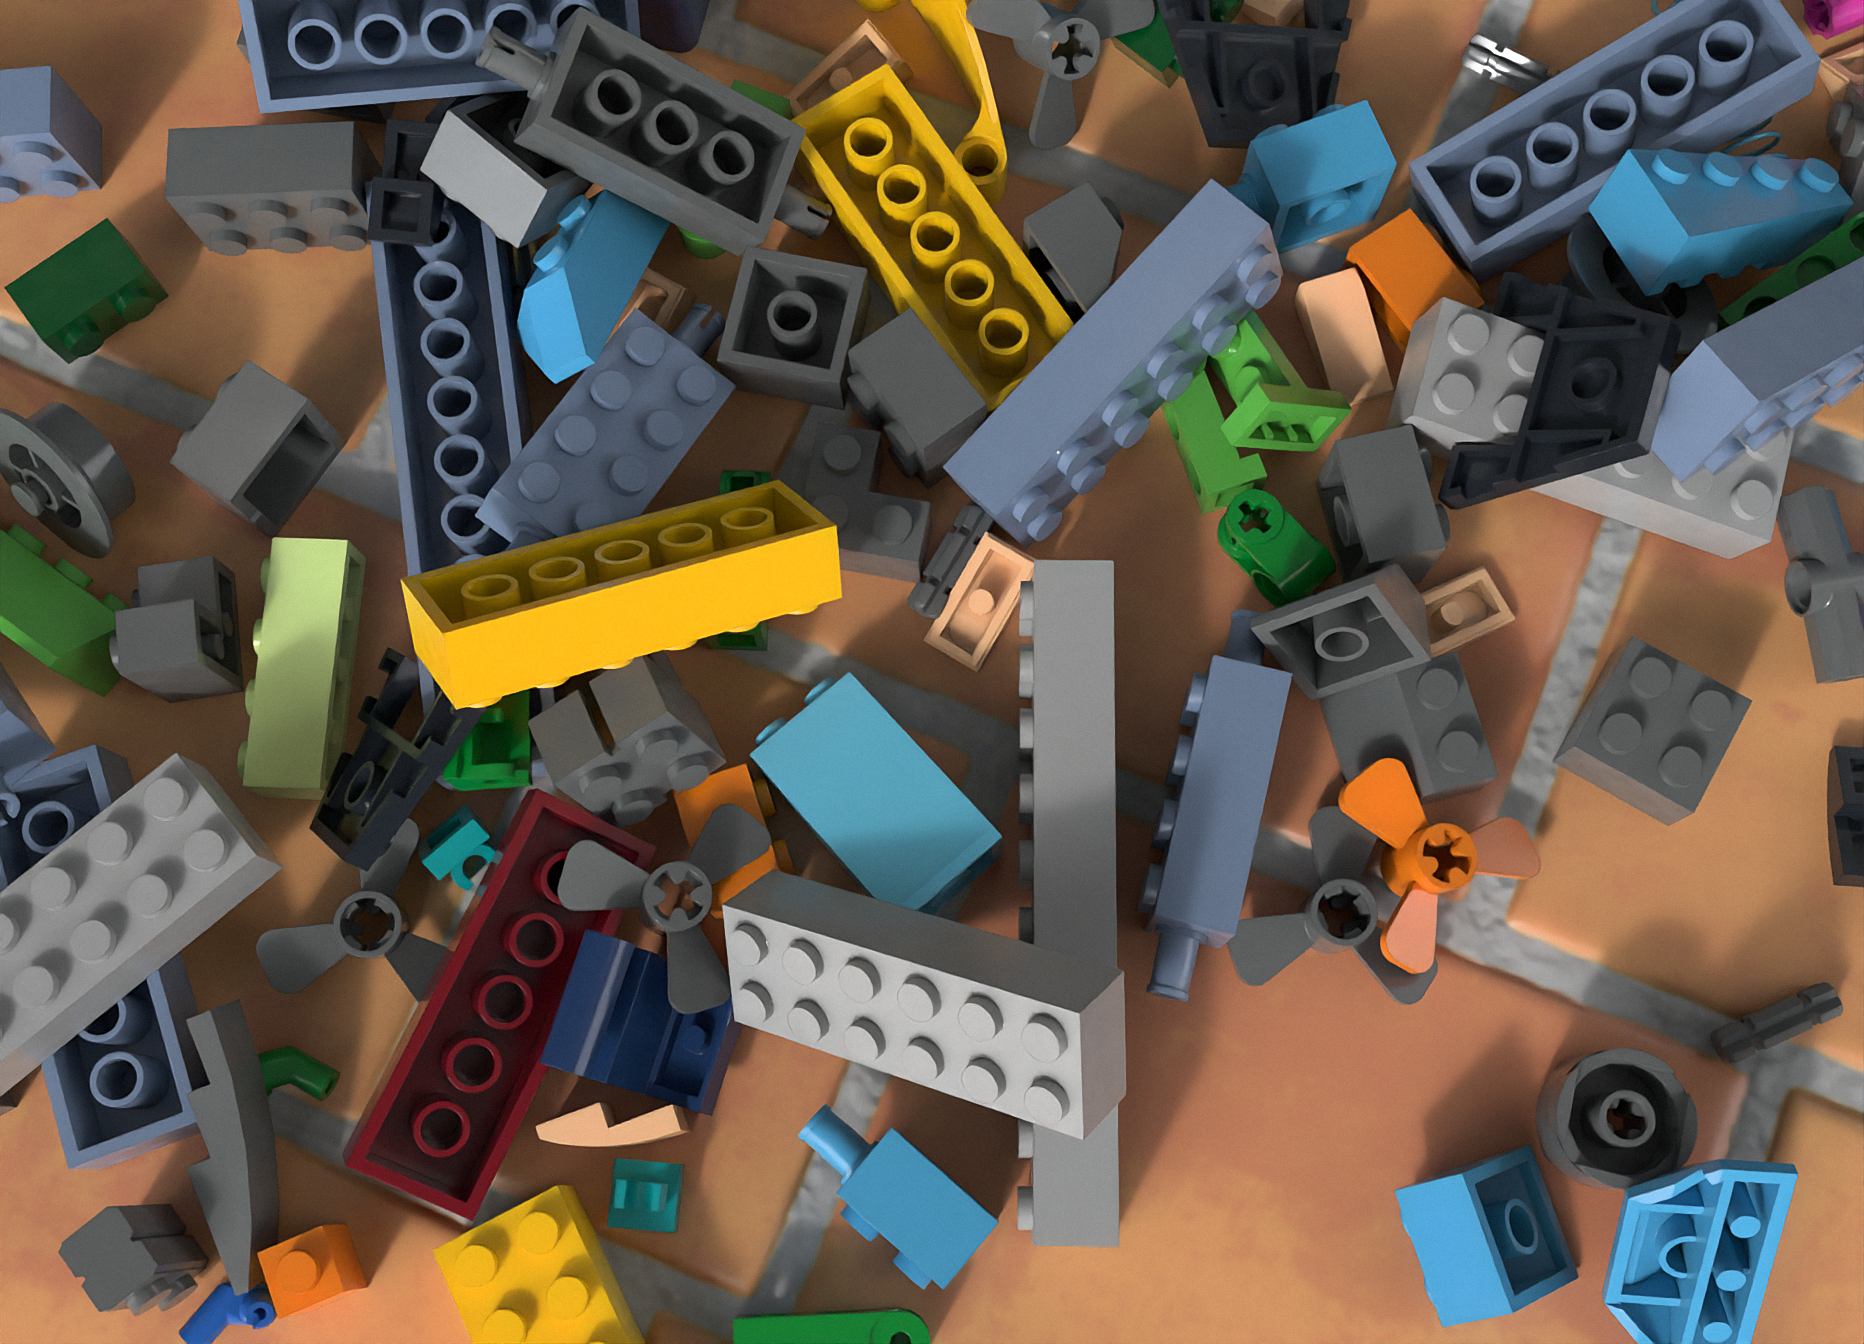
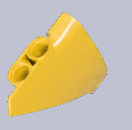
M855 0L857 5L871 12H884L902 1ZM909 0L943 46L962 78L978 112L979 118L973 128L962 138V142L955 149L954 157L989 206L992 207L998 204L1004 197L1007 188V153L986 63L975 29L966 19L967 5L965 0ZM981 166L993 171L981 177L973 176L967 172L974 167Z

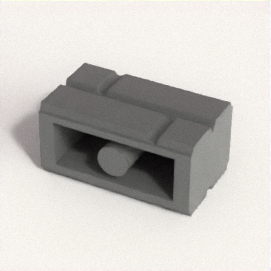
M171 1204L107 1206L64 1240L58 1251L75 1278H85L82 1288L99 1312L130 1309L134 1316L141 1315L156 1305L163 1312L179 1304L196 1290L198 1284L193 1278L207 1268L206 1265L209 1261V1258L193 1235H183L187 1227Z

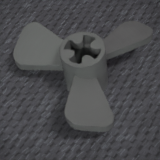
M971 0L966 9V19L971 26L983 31L1013 38L1014 47L1019 57L1025 62L1044 70L1029 130L1031 143L1041 150L1064 146L1073 138L1076 131V114L1072 80L1084 77L1095 66L1100 54V41L1147 27L1155 15L1153 0H1080L1071 13L1051 4L1040 3L1038 0ZM1053 42H1059L1055 50L1052 52Z
M725 804L712 812L686 862L676 861L664 864L651 875L592 840H583L573 845L566 856L557 888L558 898L561 904L571 911L636 909L640 921L649 931L667 937L668 1000L671 1006L682 1014L697 1013L724 1004L731 995L730 977L698 924L710 909L712 903L711 886L764 855L771 845V836L767 828L742 807L734 804ZM668 878L673 884L682 887L689 895L691 902L695 904L687 913L681 908L674 909L670 913L669 918L656 906L665 900V892L658 887Z
M1327 806L1319 809L1310 818L1308 831L1320 888L1305 898L1296 914L1247 918L1238 921L1236 935L1226 943L1236 973L1244 984L1254 987L1261 986L1310 947L1325 954H1337L1350 948L1393 1001L1402 1005L1414 1004L1422 999L1438 971V963L1434 956L1433 964L1426 972L1411 974L1388 961L1382 953L1380 937L1383 929L1376 927L1378 920L1377 903L1371 892L1359 883L1378 836L1343 813L1339 806ZM1326 900H1329V907L1334 911H1339L1346 905L1351 911L1352 919H1355L1341 924L1340 931L1342 935L1334 937L1326 931L1329 926L1324 920L1323 913L1318 908V905Z
M407 818L397 831L394 842L383 856L377 858L368 872L359 868L361 892L352 894L339 905L334 915L333 923L266 931L260 936L256 945L257 956L271 986L275 990L284 994L299 993L347 955L351 954L375 960L386 958L416 1001L420 1002L447 947L410 933L407 912L394 899L421 837L419 827L413 820ZM366 909L371 915H377L383 910L387 915L394 916L387 923L390 930H387L382 939L372 940L369 948L368 945L362 943L357 938L364 933V926L361 923L355 922L357 916Z

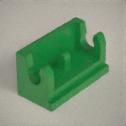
M531 688L505 695L500 701L487 707L479 721L443 768V779L460 791L533 786L532 732L527 723L531 720Z

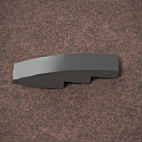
M240 999L186 1019L210 1081L209 1084L186 1094L210 1155L187 1167V1171L236 1296L249 1292L266 1280L257 1253L278 1244L280 1205L273 1124L261 1064Z

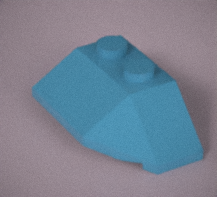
M607 189L602 190L589 199L583 194L579 195L565 206L557 218L561 228L557 235L549 239L536 253L533 262L538 267L524 289L514 338L544 374L555 384L596 363L671 223Z
M1716 1159L1684 1166L1625 1190L1602 1296L1604 1304L1638 1344H1751L1798 1177L1795 1165Z

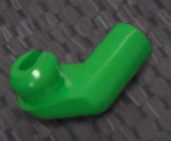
M287 1045L257 1054L262 1068L267 1097L272 1094L273 1089L292 1084L314 1098L323 1101L334 1090L340 1077V1072L294 1046Z

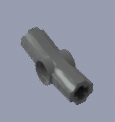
M1824 485L1805 487L1797 492L1781 496L1776 520L1790 563L1785 574V593L1791 610L1795 615L1804 617L1817 684H1830L1864 678V555L1859 552L1852 553L1833 490H1827Z

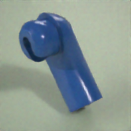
M222 1282L179 1329V1335L187 1344H212L228 1325H253V1329L268 1327L276 1319L277 1313L267 1283L261 1282L249 1292L236 1296L231 1282Z

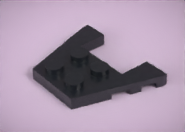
M1157 0L1209 147L1248 149L1250 141L1254 140L1258 134L1267 128L1279 124H1285L1288 127L1312 119L1320 110L1334 105L1340 74L1335 72L1341 44L1348 40L1352 22L1351 19L1347 18L1350 0H1304L1305 28L1212 22L1210 20L1209 0Z
M1504 272L1492 314L1546 334L1515 443L1513 445H1453L1438 495V499L1449 509L1459 510L1649 454L1682 334L1681 328L1671 317L1602 297L1599 301L1574 295L1567 287L1553 283L1543 286L1530 282L1522 274Z
M390 647L387 648L378 669L389 674L378 699L370 695L366 696L357 716L359 720L367 724L359 745L353 755L346 752L341 753L309 827L343 861L367 872L377 858L383 856L389 850L399 828L487 709V707H464L456 710L441 689L414 739H410L394 728V725L420 681L419 667L416 661Z

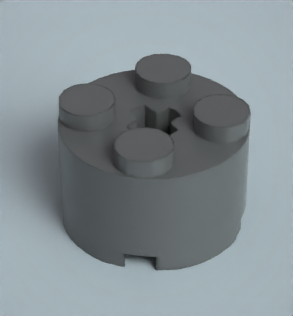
M1614 1048L1579 1055L1560 1063L1547 1078L1540 1091L1536 1106V1126L1544 1156L1566 1176L1592 1188L1626 1190L1629 1187L1679 1169L1688 1161L1697 1138L1698 1117L1696 1107L1690 1093L1686 1094L1681 1083L1674 1075L1676 1073L1666 1062L1641 1050ZM1608 1109H1612L1613 1115L1623 1118L1622 1130L1614 1131L1613 1125L1607 1122L1606 1115Z

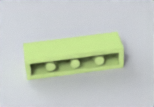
M273 537L271 555L266 557L262 563L260 580L262 590L266 596L263 618L257 619L253 630V646L258 655L256 677L249 681L245 694L246 711L251 718L248 741H244L239 748L237 766L238 773L243 779L242 786L264 798L321 800L340 755L345 752L366 557L349 540Z

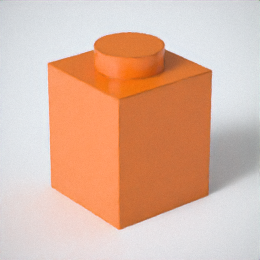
M347 1223L321 1225L257 1253L278 1319L309 1313L368 1287Z

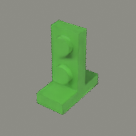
M1252 308L1236 325V334L1228 346L1215 356L1209 354L1207 357L1208 363L1237 405V408L1221 425L1220 429L1231 446L1314 453L1353 409L1339 391L1307 388Z

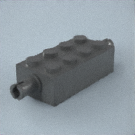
M581 6L557 30L551 48L545 54L501 32L495 26H492L481 46V49L484 51L478 54L475 65L481 68L484 67L528 90L527 97L530 98L514 138V143L737 256L744 253L746 245L755 247L766 240L773 218L800 231L812 240H817L827 227L829 221L821 217L823 215L826 217L831 216L832 205L822 202L787 183L806 132L805 128Z

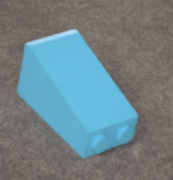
M850 672L838 681L833 677H829L819 683L804 699V703L807 705L806 708L789 722L785 718L777 719L767 726L755 739V744L758 747L749 755L756 767L867 897L933 915L1001 857L1002 835Z

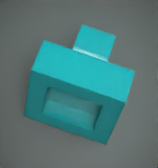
M466 803L419 842L417 846L422 863L438 880L450 872L453 881L465 890H469L474 884L467 872L462 869L464 861L472 855H480L490 864L496 853L494 847L486 841L490 836L482 820Z
M615 1158L607 1227L676 1233L678 1230L685 1164Z

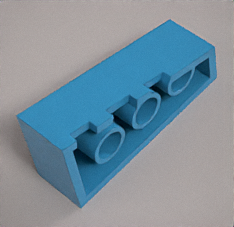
M1628 149L1588 207V210L1645 296L1661 293L1667 284L1676 282L1681 288L1698 285L1707 274L1717 272L1724 279L1738 276L1744 267L1748 265H1753L1758 270L1786 265L1829 235L1854 202L1839 184V175L1836 170L1826 162L1816 158L1796 160L1775 158L1769 155L1750 157L1726 155L1721 152L1703 154L1677 152L1672 149H1661L1660 151Z

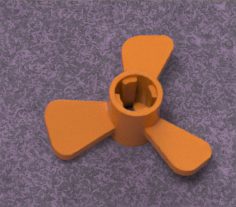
M1384 758L1373 762L1348 781L1339 793L1338 803L1342 812L1388 843L1381 856V873L1387 886L1400 896L1401 899L1381 934L1380 946L1383 955L1388 961L1411 974L1426 972L1433 964L1439 893L1465 886L1475 874L1527 879L1536 876L1541 869L1540 857L1526 828L1513 818H1497L1469 833L1450 823H1439L1429 826L1406 767L1397 759ZM1423 852H1428L1431 857L1423 856Z

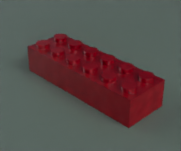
M538 788L527 790L342 1153L346 1167L468 1220H474L549 1068L548 1065L539 1063L585 929L613 937L627 910L571 911L565 908L559 901L557 888L566 856L576 843L583 840H592L646 871L657 847Z

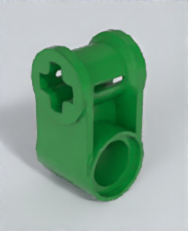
M1252 489L1245 490L1236 495L1229 504L1227 512L1218 523L1217 540L1223 552L1247 574L1259 592L1274 607L1310 595L1336 572L1335 560L1322 542L1307 532L1283 508L1278 500L1266 491ZM1264 508L1267 510V514L1262 512ZM1253 519L1260 526L1259 529L1255 527L1246 532L1239 524L1240 522L1246 524Z

